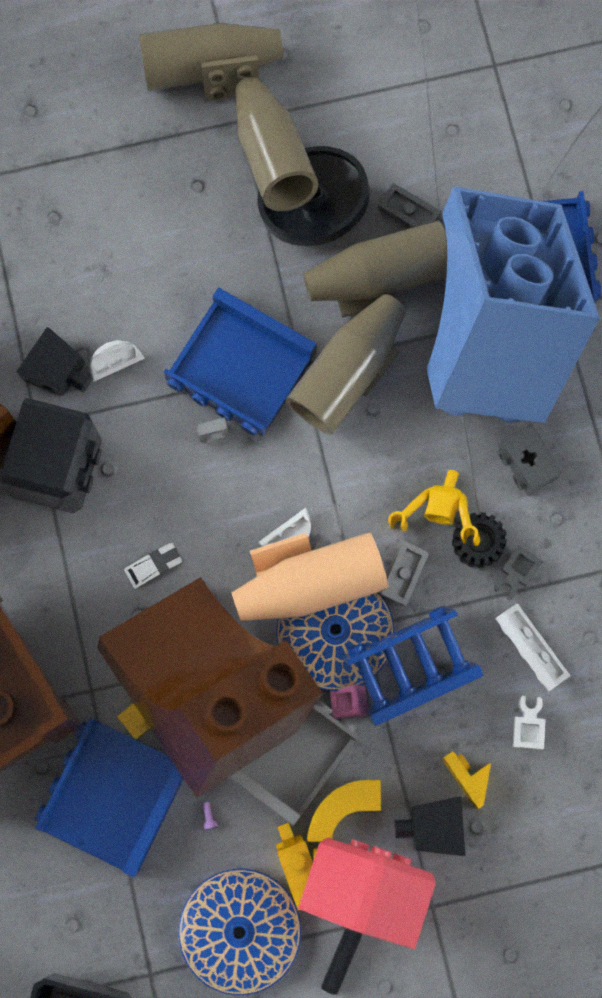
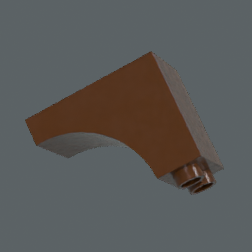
M201 577L101 635L98 641L97 649L196 798L296 734L323 693L287 640L279 645H270L251 635L224 609Z

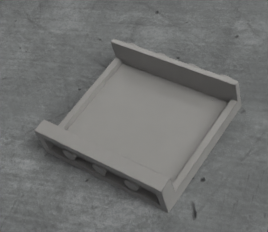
M318 700L296 734L237 771L230 778L294 826L359 737L355 734L357 728L344 718L340 722L330 715L333 710Z

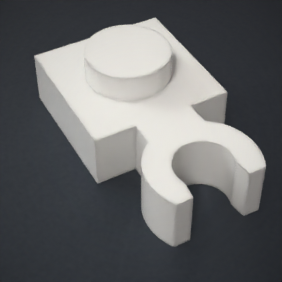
M521 696L518 705L523 713V717H514L512 747L543 750L546 719L537 718V713L543 706L542 698L537 697L535 701L536 706L530 709L525 704L526 696Z

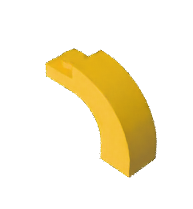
M381 780L354 781L331 792L320 803L312 817L307 842L320 843L327 837L332 839L337 824L348 814L359 811H381ZM313 848V861L318 848Z

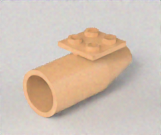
M306 532L250 550L257 577L231 593L240 621L304 617L386 590L389 587L377 545L370 532L315 550H311Z

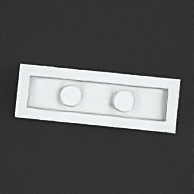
M518 603L495 618L500 624L502 631L508 635L519 650L521 657L527 661L536 673L538 680L544 684L548 691L570 677L568 671Z

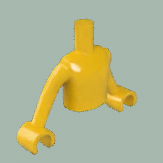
M448 470L444 485H434L425 489L402 512L395 511L388 517L391 529H394L396 522L402 521L401 530L404 532L408 529L406 519L428 500L424 513L427 520L442 525H453L459 509L463 525L461 530L463 543H466V539L470 535H474L473 542L475 546H478L481 540L477 528L471 524L468 499L461 490L455 488L459 473L455 470Z

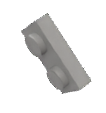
M405 540L400 541L386 572L389 588L377 594L400 606H407L429 552Z

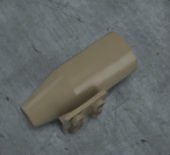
M215 23L139 34L148 91L203 84L205 101H221L236 97L235 88L238 82L251 76L259 78L258 68L283 58L280 29Z
M246 77L238 82L235 88L237 128L240 143L265 205L275 211L296 209L307 203L316 194L319 185L318 179L290 113L258 77Z
M435 221L356 243L303 273L310 301H337L342 318L360 313L383 294L396 298V292L446 279L447 239L443 225L440 221Z
M383 294L337 330L287 396L286 403L316 429L332 435L362 395L368 396L400 351L392 345L406 313V308L391 295Z

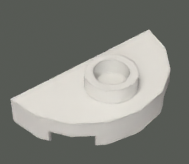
M116 340L105 343L91 357L89 365L91 379L93 382L145 358L138 347L128 341Z
M304 508L260 540L259 544L263 547L306 532L309 538L311 518L307 509Z

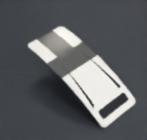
M169 543L126 567L124 571L136 589L154 577L182 563V559L173 543Z

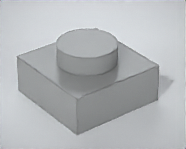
M225 417L197 424L201 442L207 441L208 444H214L223 441L225 436H229Z

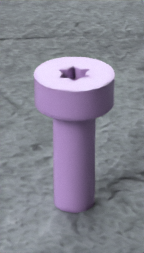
M210 802L202 803L206 823L203 824L204 830L217 828V821H213Z

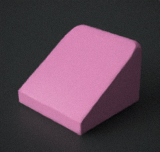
M353 685L343 687V689L338 691H330L332 715L336 720L367 716L368 703L364 686Z

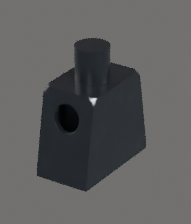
M46 327L17 370L18 375L23 381L60 396L65 395L70 386L83 393L91 383V377L81 372L85 364L82 356L48 327Z
M462 796L411 807L412 819L395 820L396 839L413 838L414 850L465 856Z

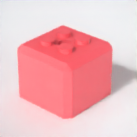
M328 837L320 842L298 909L359 933L415 949L436 884L433 873L410 866L412 859L394 854L393 858L390 859L392 852L372 846L371 851H368V844L354 839L351 840L350 845Z

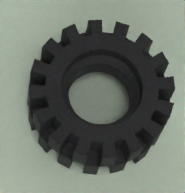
M475 512L470 515L472 526H475L477 530L485 531L490 537V546L483 551L471 548L468 543V537L466 543H463L461 538L462 521L458 523L453 533L452 546H454L455 555L458 554L459 560L462 563L465 561L468 563L467 566L473 567L474 565L477 568H483V566L487 565L488 567L492 565L493 562L500 558L505 550L504 548L507 543L505 536L507 534L506 530L502 529L503 524L500 521L497 522L495 516H486L484 512L478 515Z

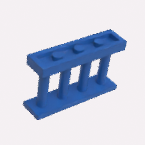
M445 606L435 608L429 612L430 617L366 646L364 643L354 645L347 650V655L342 656L343 661L347 665L357 664L373 701L371 704L372 708L366 710V714L374 726L484 676L480 665L474 662L469 663L468 660L464 659L448 620L458 616L456 610L446 609ZM435 626L438 627L454 664L452 666L453 671L444 675L438 673L421 632ZM408 638L411 639L427 676L425 679L426 683L416 688L415 685L410 684L394 647L395 644ZM382 650L400 689L398 691L399 696L390 700L387 697L384 698L367 657Z

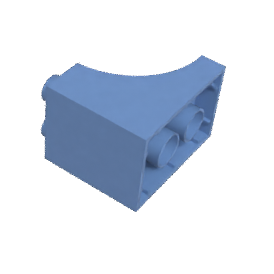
M453 186L442 213L447 239V277L444 304L435 345L426 368L435 408L442 409L456 416L473 413L495 416L508 423H516L521 420L545 423L600 319L562 206L560 204Z

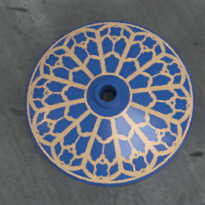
M377 593L304 617L277 619L276 626L277 645L287 640L322 691L329 692L343 689V687L362 686L365 684L357 664L347 665L342 659V656L348 654L347 650L350 647L360 643H364L366 646L394 633V621L385 599ZM333 625L340 627V634H331L330 627ZM383 650L367 657L374 676H376L386 664L387 658Z
M240 868L222 871L203 881L186 901L179 922L180 949L191 972L208 987L229 995L258 993L277 983L294 963L301 941L299 912L289 892L269 875L256 870ZM237 926L243 927L245 929V936L235 937L234 928Z

